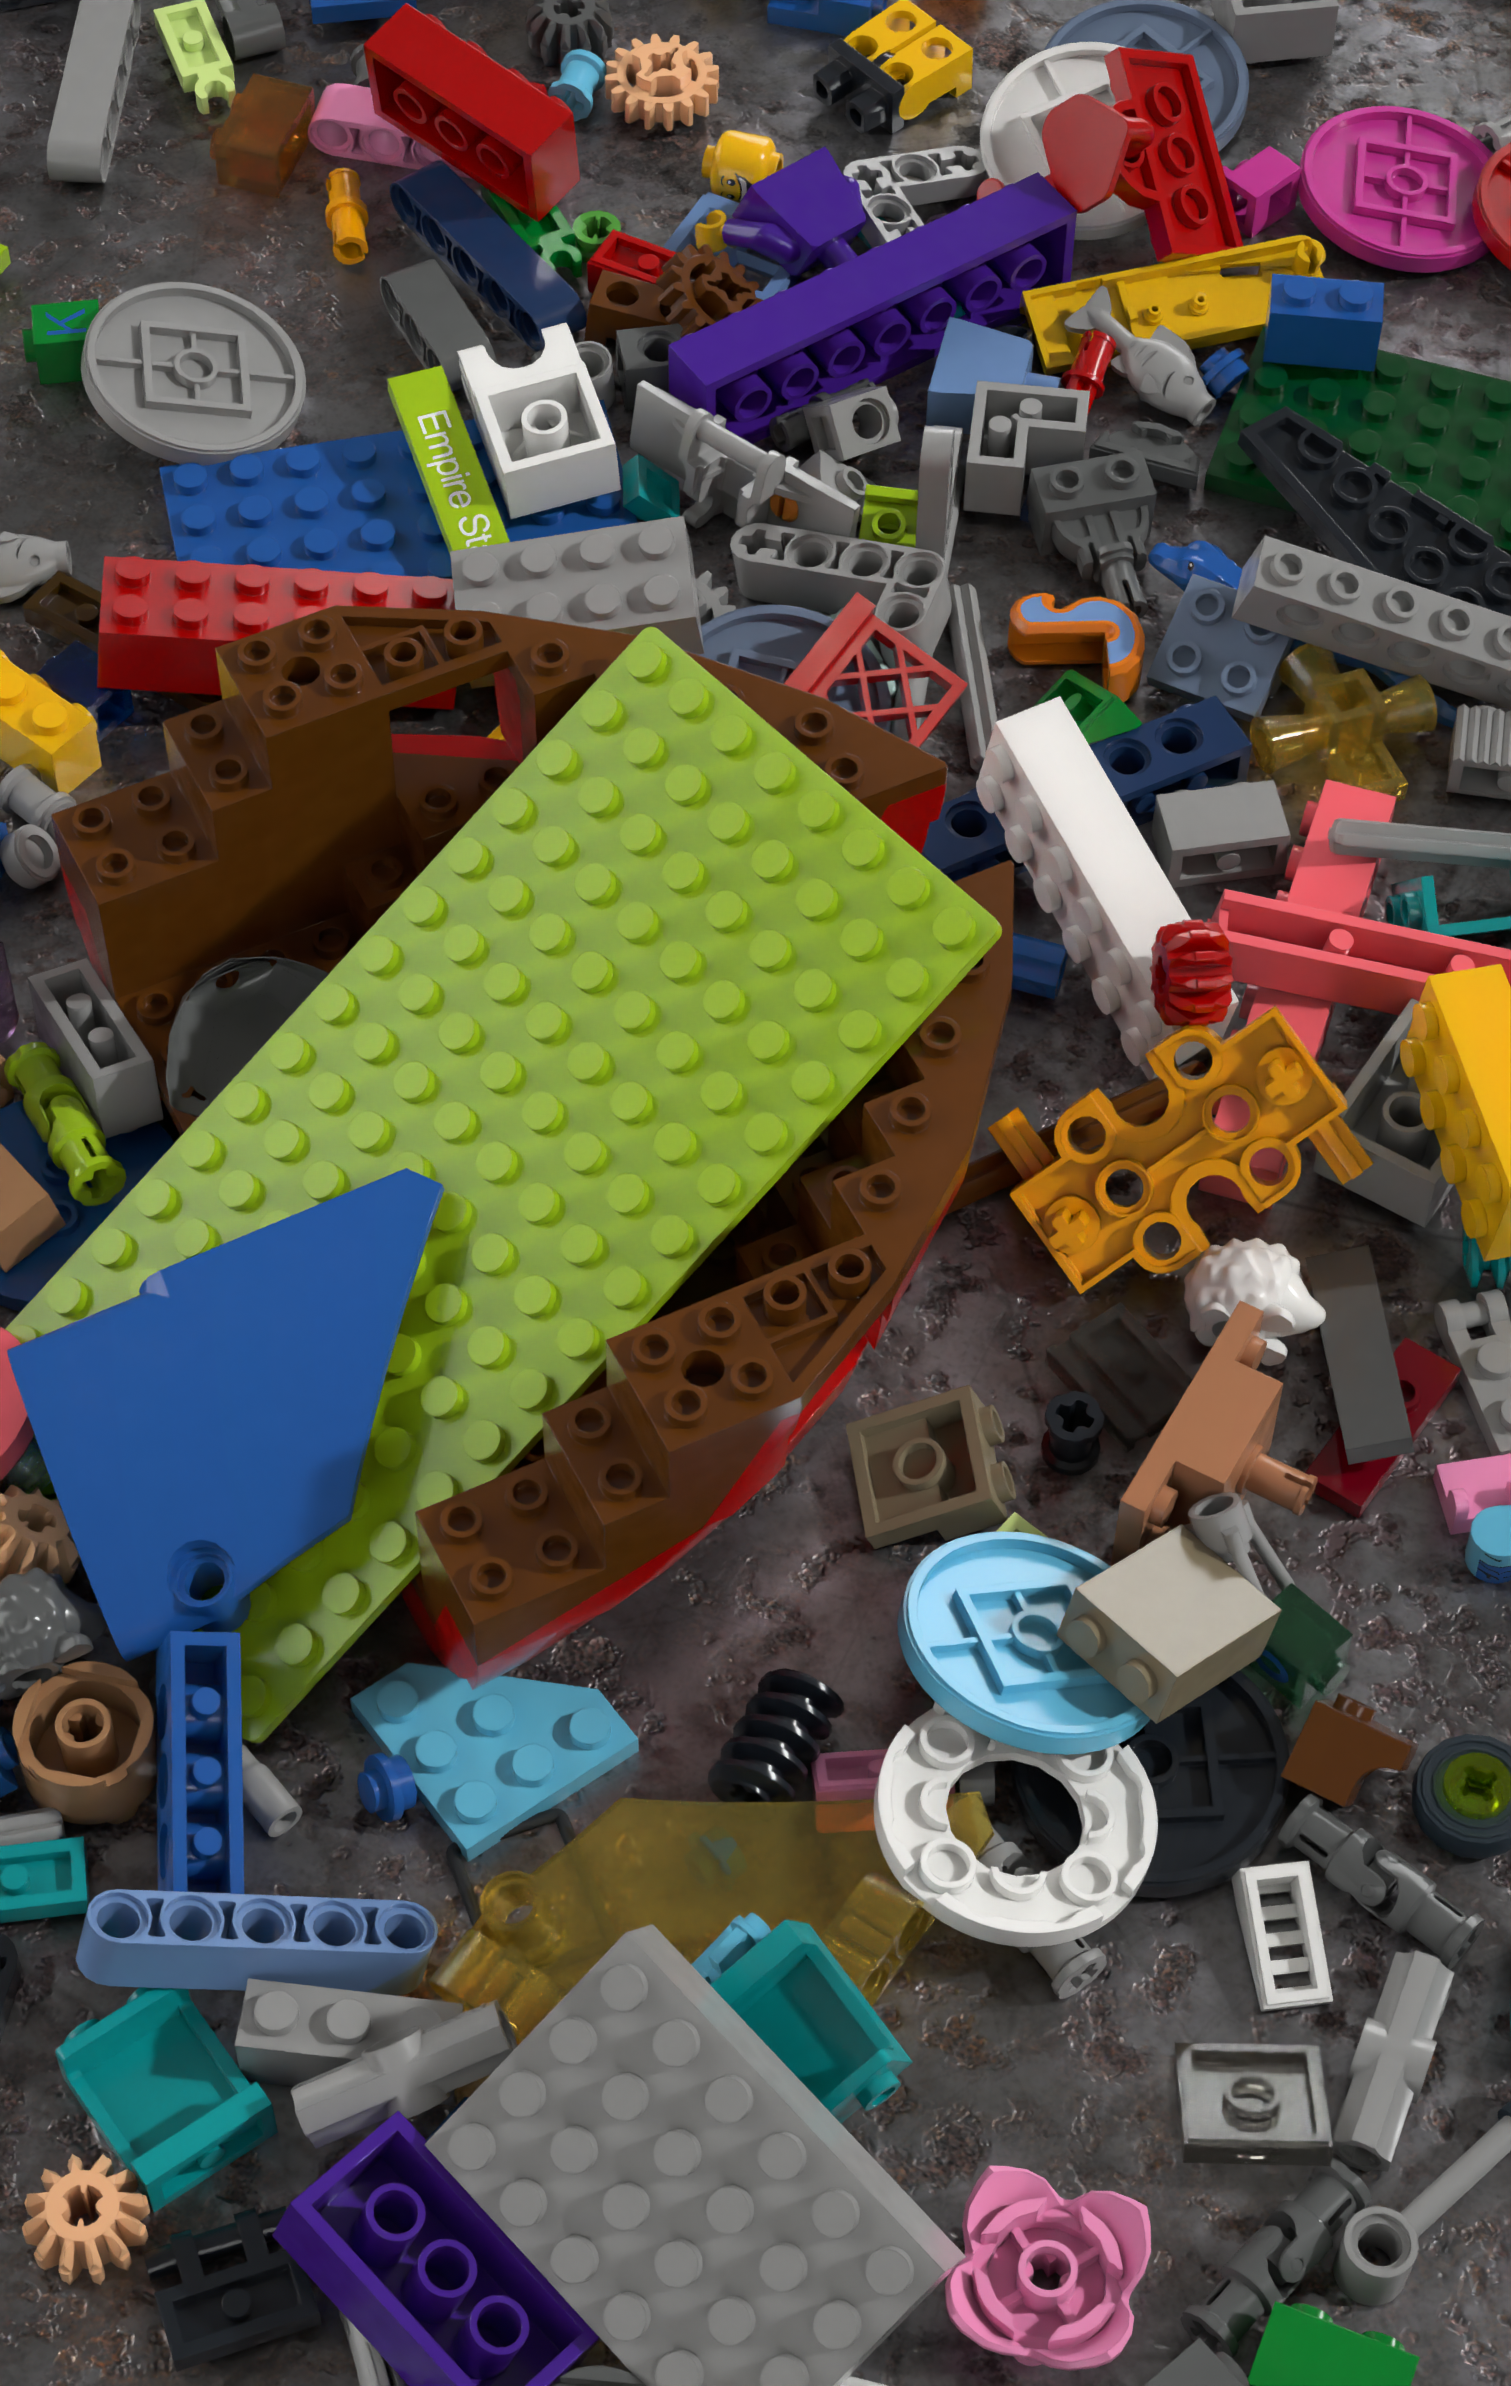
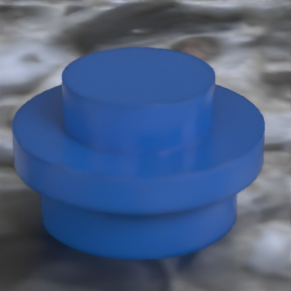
M1222 347L1212 354L1199 368L1204 375L1202 379L1207 391L1209 390L1216 399L1235 387L1243 379L1244 374L1250 371L1248 365L1243 361L1246 354L1241 348H1237L1229 353L1225 347Z
M379 1752L366 1758L364 1772L359 1773L357 1779L358 1791L364 1807L370 1813L376 1812L379 1818L386 1823L401 1819L403 1812L413 1808L417 1800L415 1780L408 1763L399 1754L387 1757L384 1753Z

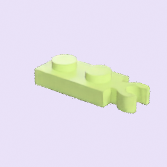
M193 0L154 9L156 29L183 92L195 91L197 108L203 115L210 113L208 100L213 97H222L227 101L229 108H235L237 106L233 63L205 0Z

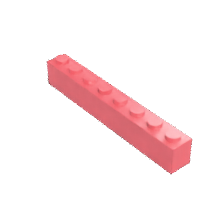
M1326 779L1319 803L1308 800L1304 810L1299 835L1307 837L1304 847L1293 845L1289 856L1284 880L1292 882L1290 891L1278 890L1275 900L1363 918L1382 858L1334 854L1329 848L1328 831L1338 818L1391 823L1396 797ZM1247 984L1239 1013V1018L1247 1020L1246 1026L1276 1005L1318 1063L1336 1002ZM1233 1029L1230 1036H1232L1239 1030ZM1225 1095L1214 1103L1212 1115H1216L1214 1122L1221 1129L1237 1131L1248 1123L1250 1109L1247 1102L1241 1097ZM1263 1148L1252 1156L1250 1166L1257 1177L1266 1181L1276 1180L1283 1175L1287 1160L1279 1150ZM1210 1175L1199 1180L1198 1190L1248 1203L1243 1197L1240 1188L1229 1178L1221 1175Z

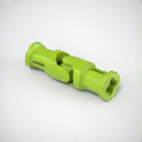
M31 1042L22 1045L6 1060L4 1073L7 1081L23 1094L24 1111L42 1141L48 1142V1154L53 1163L68 1174L70 1178L68 1186L72 1197L85 1206H97L108 1202L124 1187L126 1181L125 1169L120 1162L108 1155L105 1149V1135L91 1116L76 1084L71 1078L63 1076L61 1073V1062L57 1051L49 1047L45 1042ZM90 1180L93 1188H89L86 1182Z

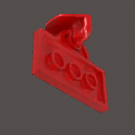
M1118 47L1105 55L1104 60L1110 79V88L1116 103L1107 106L1089 95L1076 94L1050 111L1045 119L1042 130L1043 146L1050 169V174L1044 178L1077 210V214L1086 213L1108 200L1113 193L1127 205L1144 210L1150 232V241L1154 248L1157 262H1169L1242 247L1243 242L1193 55ZM996 178L986 179L978 187L977 200L1001 190L1007 185H1004L1003 182Z

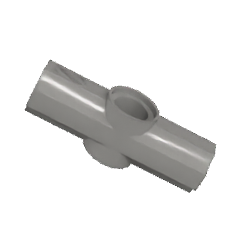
M1417 1950L1411 1953L1396 1952L1374 2018H1367L1347 2077L1352 2082L1346 2099L1342 2102L1331 2135L1332 2140L1329 2150L1337 2154L1344 2164L1366 2172L1372 2170L1388 2172L1411 2102L1417 2104L1437 2044L1432 2039L1438 2021H1441L1452 1988L1451 1982L1455 1972L1446 1968L1437 1957Z
M497 1999L486 2004L483 2003L477 2008L459 2013L447 2021L425 2030L422 2029L421 2025L405 2029L369 2046L361 2052L362 2057L294 2085L291 2089L296 2116L305 2136L310 2139L315 2149L326 2144L329 2145L349 2134L357 2133L370 2125L390 2118L398 2110L406 2119L411 2118L448 2099L451 2096L450 2091L492 2074L518 2046L515 2033Z

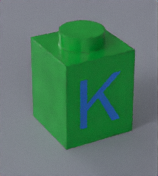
M98 299L31 305L32 328L22 329L26 363L37 362L40 385L82 381L81 356L89 326L100 311Z

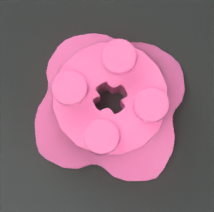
M988 2166L977 2180L965 2204L962 2232L965 2246L964 2255L966 2257L948 2275L945 2283L946 2310L950 2321L961 2333L982 2348L1001 2355L1013 2356L1018 2362L1026 2366L1043 2364L1050 2368L1073 2371L1097 2368L1112 2362L1121 2354L1132 2336L1134 2315L1129 2306V2299L1131 2293L1145 2274L1151 2254V2226L1147 2206L1113 2191H1090L1073 2200H1065L1059 2197L1045 2178L1027 2169L1009 2166ZM1043 2269L1047 2278L1055 2272L1058 2273L1061 2277L1058 2288L1045 2290L1035 2286L1032 2283L1034 2271Z

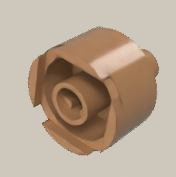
M81 1661L61 1667L62 1673L48 1679L44 1683H42L40 1678L31 1685L23 1694L15 1710L12 1725L13 1738L18 1758L20 1756L19 1762L27 1789L33 1803L39 1809L45 1807L54 1808L62 1814L63 1821L81 1825L105 1822L120 1824L126 1822L136 1814L139 1805L148 1797L157 1783V1732L151 1703L138 1686V1682L127 1671L117 1666L96 1661Z

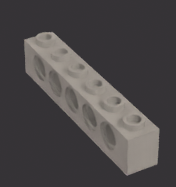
M1264 536L1242 568L1231 618L1511 710V616L1269 536Z

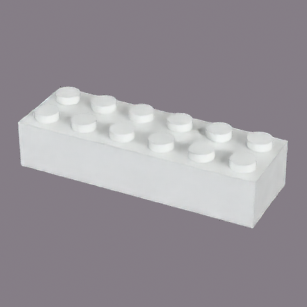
M1059 696L995 722L976 782V789L985 810L988 813L995 812L1003 826L1006 845L1011 856L1016 862H1023L1033 878L1034 893L1039 905L1046 913L1052 912L1063 931V943L1069 957L1073 962L1081 963L1091 979V989L1096 1004L1104 1014H1111L1121 1031V1043L1127 1058L1133 1065H1140L1150 1081L1158 1076L1155 1074L1145 1054L1153 1049L1158 1042L1175 1030L1180 1029V1026L1165 1025L1154 1007L1155 996L1154 992L1150 989L1152 973L1149 967L1152 966L1153 958L1151 947L1161 926L1182 922V920H1191ZM1232 988V1002L1228 1007V1013L1223 1022L1205 1026L1214 1030L1221 1038H1223L1239 1003ZM1199 1042L1182 1044L1175 1053L1178 1067L1194 1060L1203 1061L1212 1057L1209 1049Z

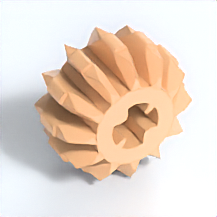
M11 1484L4 1494L0 1493V1581L8 1574H25L32 1568L37 1567L47 1573H57L61 1575L65 1583H69L81 1558L58 1499L51 1501L43 1497L38 1487L30 1494H26L19 1487Z
M72 2154L68 2161L69 2174L61 2177L56 2172L44 2168L41 2180L46 2192L27 2194L24 2204L27 2213L33 2218L24 2223L22 2231L26 2243L37 2246L34 2257L41 2269L45 2271L59 2265L61 2280L69 2285L79 2276L82 2269H88L92 2281L101 2286L105 2279L103 2265L112 2262L118 2268L129 2270L132 2260L127 2247L146 2245L148 2233L146 2226L140 2221L148 2216L150 2207L146 2195L135 2193L138 2183L132 2171L126 2169L113 2175L114 2169L111 2159L106 2158L104 2154L94 2163L91 2170H84L81 2159ZM88 2213L89 2219L93 2221L95 2213H98L99 2218L94 2223L85 2226L83 2219L80 2218L78 2225L75 2226V2219L81 2215Z

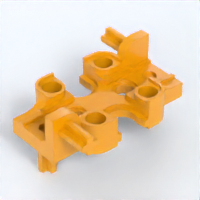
M1276 1005L1225 1040H1222L1211 1028L1201 1025H1186L1175 1030L1148 1051L1145 1056L1155 1074L1164 1081L1169 1098L1165 1113L1153 1123L1133 1125L1125 1122L1116 1113L1110 1100L1097 1087L1073 1102L1058 1119L1054 1130V1143L1059 1152V1155L1056 1157L1049 1151L1018 1106L987 1128L1023 1178L1014 1186L1009 1194L1079 1294L1088 1290L1132 1258L1145 1270L1156 1274H1163L1182 1268L1208 1249L1210 1243L1200 1226L1192 1220L1187 1210V1195L1190 1188L1198 1180L1206 1176L1221 1175L1231 1179L1240 1188L1246 1201L1257 1213H1260L1287 1195L1296 1186L1301 1174V1153L1297 1143L1306 1137L1310 1139L1342 1185L1359 1176L1374 1163L1340 1116V1113L1347 1109V1099L1335 1082L1331 1083ZM1187 1042L1204 1044L1212 1055L1211 1068L1199 1076L1185 1074L1176 1063L1175 1053L1177 1049ZM1236 1095L1247 1102L1250 1109V1118L1243 1128L1237 1131H1226L1215 1124L1212 1117V1108L1220 1097ZM1080 1117L1097 1119L1106 1131L1105 1142L1096 1149L1086 1150L1079 1147L1071 1137L1070 1127L1072 1123ZM1263 1148L1279 1150L1288 1162L1286 1172L1276 1180L1266 1181L1257 1177L1252 1171L1250 1160L1258 1150ZM1120 1169H1128L1135 1172L1143 1183L1142 1197L1131 1205L1115 1203L1109 1198L1106 1191L1108 1177ZM1157 1222H1166L1173 1225L1181 1236L1180 1246L1169 1254L1154 1252L1145 1240V1231L1150 1225Z

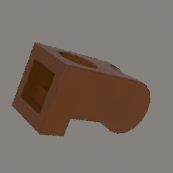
M602 270L589 302L584 341L597 342L606 347L609 338L616 340V330L674 324L668 323L666 317L671 313L670 307L658 302V297L665 290L652 283Z

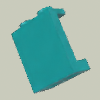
M785 1919L710 1984L841 2124L861 2106L865 2111H869L891 2097L901 2085L896 2076L913 2063L809 1923Z
M139 1987L131 1994L126 2005L102 2020L91 2019L73 2029L66 2037L64 2044L55 2051L64 2081L124 2170L129 2169L135 2174L138 2183L137 2189L140 2194L146 2195L149 2207L153 2213L278 2133L271 2101L257 2081L250 2085L194 2005L189 1989Z

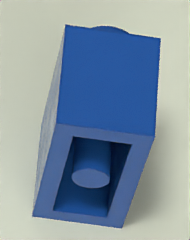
M1272 273L1265 322L1263 362L1374 371L1383 324L1384 283Z

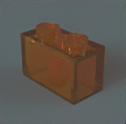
M255 73L252 75L243 93L235 95L230 115L222 128H216L211 139L210 157L216 161L218 184L276 198L279 197L310 142L308 127L315 113L313 87Z

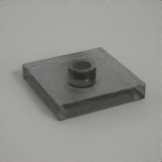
M1175 2043L1173 2065L1183 2163L1331 2166L1333 2143L1319 2046Z

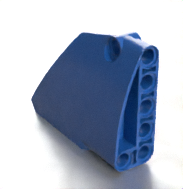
M405 1168L150 1275L141 1284L139 1289L140 1295L7 1350L26 1412L72 1538L113 1640L126 1662L157 1650L170 1631H193L198 1628L204 1632L234 1631L248 1617L251 1608L250 1592L292 1560L351 1521L358 1484L386 1372L424 1247L445 1190L441 1183ZM223 1585V1588L216 1596L201 1601V1597L207 1590L214 1586Z

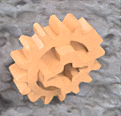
M652 34L651 43L643 44L635 38L631 40V51L618 47L615 50V60L607 61L605 97L606 99H611V110L613 113L625 111V122L628 124L642 119L644 120L646 130H651L657 122L663 123L667 131H672L674 121L680 120L688 127L692 126L694 113L707 117L709 115V104H717L719 66L713 65V54L711 52L699 54V43L696 41L683 46L680 44L679 35H673L669 42H661L658 34Z

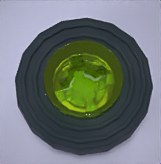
M1464 1734L1443 1740L1424 1756L1412 1782V1809L1421 1830L1438 1847L1459 1857L1478 1859L1504 1854L1511 1849L1510 1745L1491 1736ZM1470 1785L1481 1790L1484 1789L1486 1792L1482 1794L1470 1792L1466 1786Z

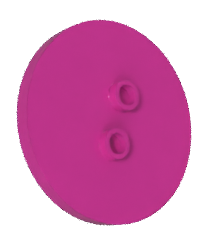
M1372 106L1347 111L1331 118L1317 128L1307 141L1299 163L1301 172L1298 195L1305 212L1314 225L1343 250L1381 267L1416 273L1442 272L1460 268L1478 260L1490 251L1481 238L1474 222L1472 200L1481 171L1493 153L1464 128L1440 116L1421 110L1398 106Z

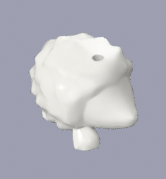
M1233 1238L1224 1246L1210 1245L1205 1252L1196 1258L1194 1267L1184 1278V1300L1186 1309L1190 1314V1330L1195 1332L1199 1342L1205 1346H1213L1239 1301L1264 1311L1259 1338L1267 1341V1346L1261 1363L1267 1366L1281 1364L1287 1356L1288 1350L1285 1344L1276 1337L1300 1334L1315 1329L1325 1321L1326 1312L1310 1296L1305 1287L1300 1272V1262L1297 1258L1291 1256L1286 1247L1280 1243L1269 1245L1259 1238L1245 1242Z

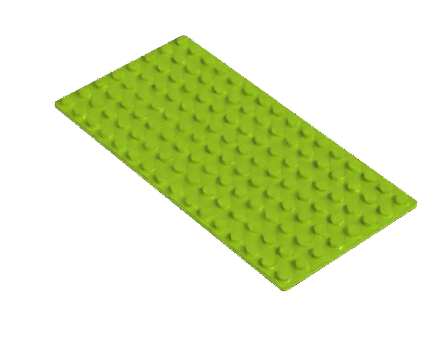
M647 627L638 634L5 1328L23 1344L140 1295L139 1289L141 1284L150 1275L405 1168L443 1185L445 1190L424 1247L386 1372L358 1484L351 1521L292 1560L250 1592L251 1608L248 1617L240 1627L232 1631L240 1633L242 1737L252 1743L263 1742L419 1573L421 1563L415 1512L510 1473L543 1437L542 1413L578 1399L607 1367L606 1340L649 1322L1001 937L1002 927L994 916L656 627ZM34 1434L24 1454L10 1470L9 1475L26 1494H30L38 1487L43 1497L51 1501L58 1498ZM223 1585L214 1586L207 1590L201 1597V1601L216 1596L223 1588ZM198 1628V1629L193 1630V1631H191V1632H204V1631H202V1630H200V1629Z

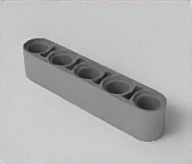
M80 0L47 144V170L51 181L105 183L107 180L139 34L140 0Z

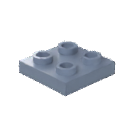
M1192 574L1146 676L1148 685L1196 703L1216 695L1230 715L1257 724L1267 699L1271 700L1281 685L1288 666L1290 647L1294 638L1231 618L1237 589Z

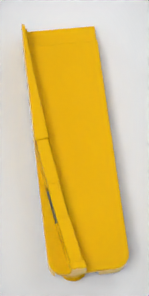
M1295 235L1022 291L1019 310L1020 314L1027 317L1030 330L1033 331L1032 336L1045 375L1066 372L1071 369L1083 334L1067 331L1064 324L1065 320L1085 306L1100 286H1105L1108 290L1112 308L1111 316L1135 337L1150 339L1157 327L1164 325L1181 337L1192 350L1259 336L1266 322L1272 273L1324 278L1320 265L1325 261L1326 253L1319 241L1306 235ZM1259 266V272L1255 275L1222 277V274L1220 275L1221 268ZM1117 350L1113 353L1111 360L1120 355Z

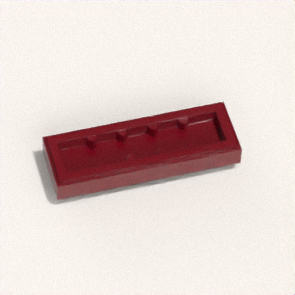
M1405 1337L1393 1355L1414 1443L1459 1381L1462 1369ZM1339 1426L1305 1473L1318 1477L1313 1493L1359 1519L1405 1454L1348 1465L1341 1426Z

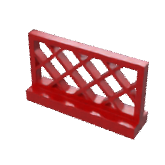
M856 592L784 684L826 698L827 700V693L832 687L857 684L862 711L852 713L873 724L874 722L905 719L908 742L921 748L963 694L968 683L873 614L876 605ZM872 636L893 651L896 668L865 671L861 650ZM905 660L913 666L906 667ZM853 661L855 672L844 673ZM929 677L947 690L938 704L913 706L908 679ZM898 680L903 707L872 710L867 683ZM927 717L917 730L915 718Z

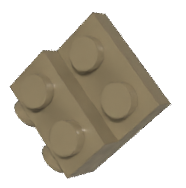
M970 1385L846 1424L865 1537L874 1549L938 1530L942 1537L948 1541L1002 1524L1008 1519L1005 1502L1016 1499L1015 1485L1007 1464L1004 1461L997 1463L994 1445L1005 1442L1003 1426L994 1405L984 1406Z

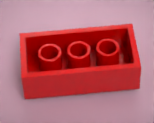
M405 3L363 44L374 113L535 221L539 222L580 181L574 115L568 105L556 96L549 97L530 85L528 80L519 71L513 68L506 69L489 58L486 52L475 42H465L448 31L444 24L434 15H424Z

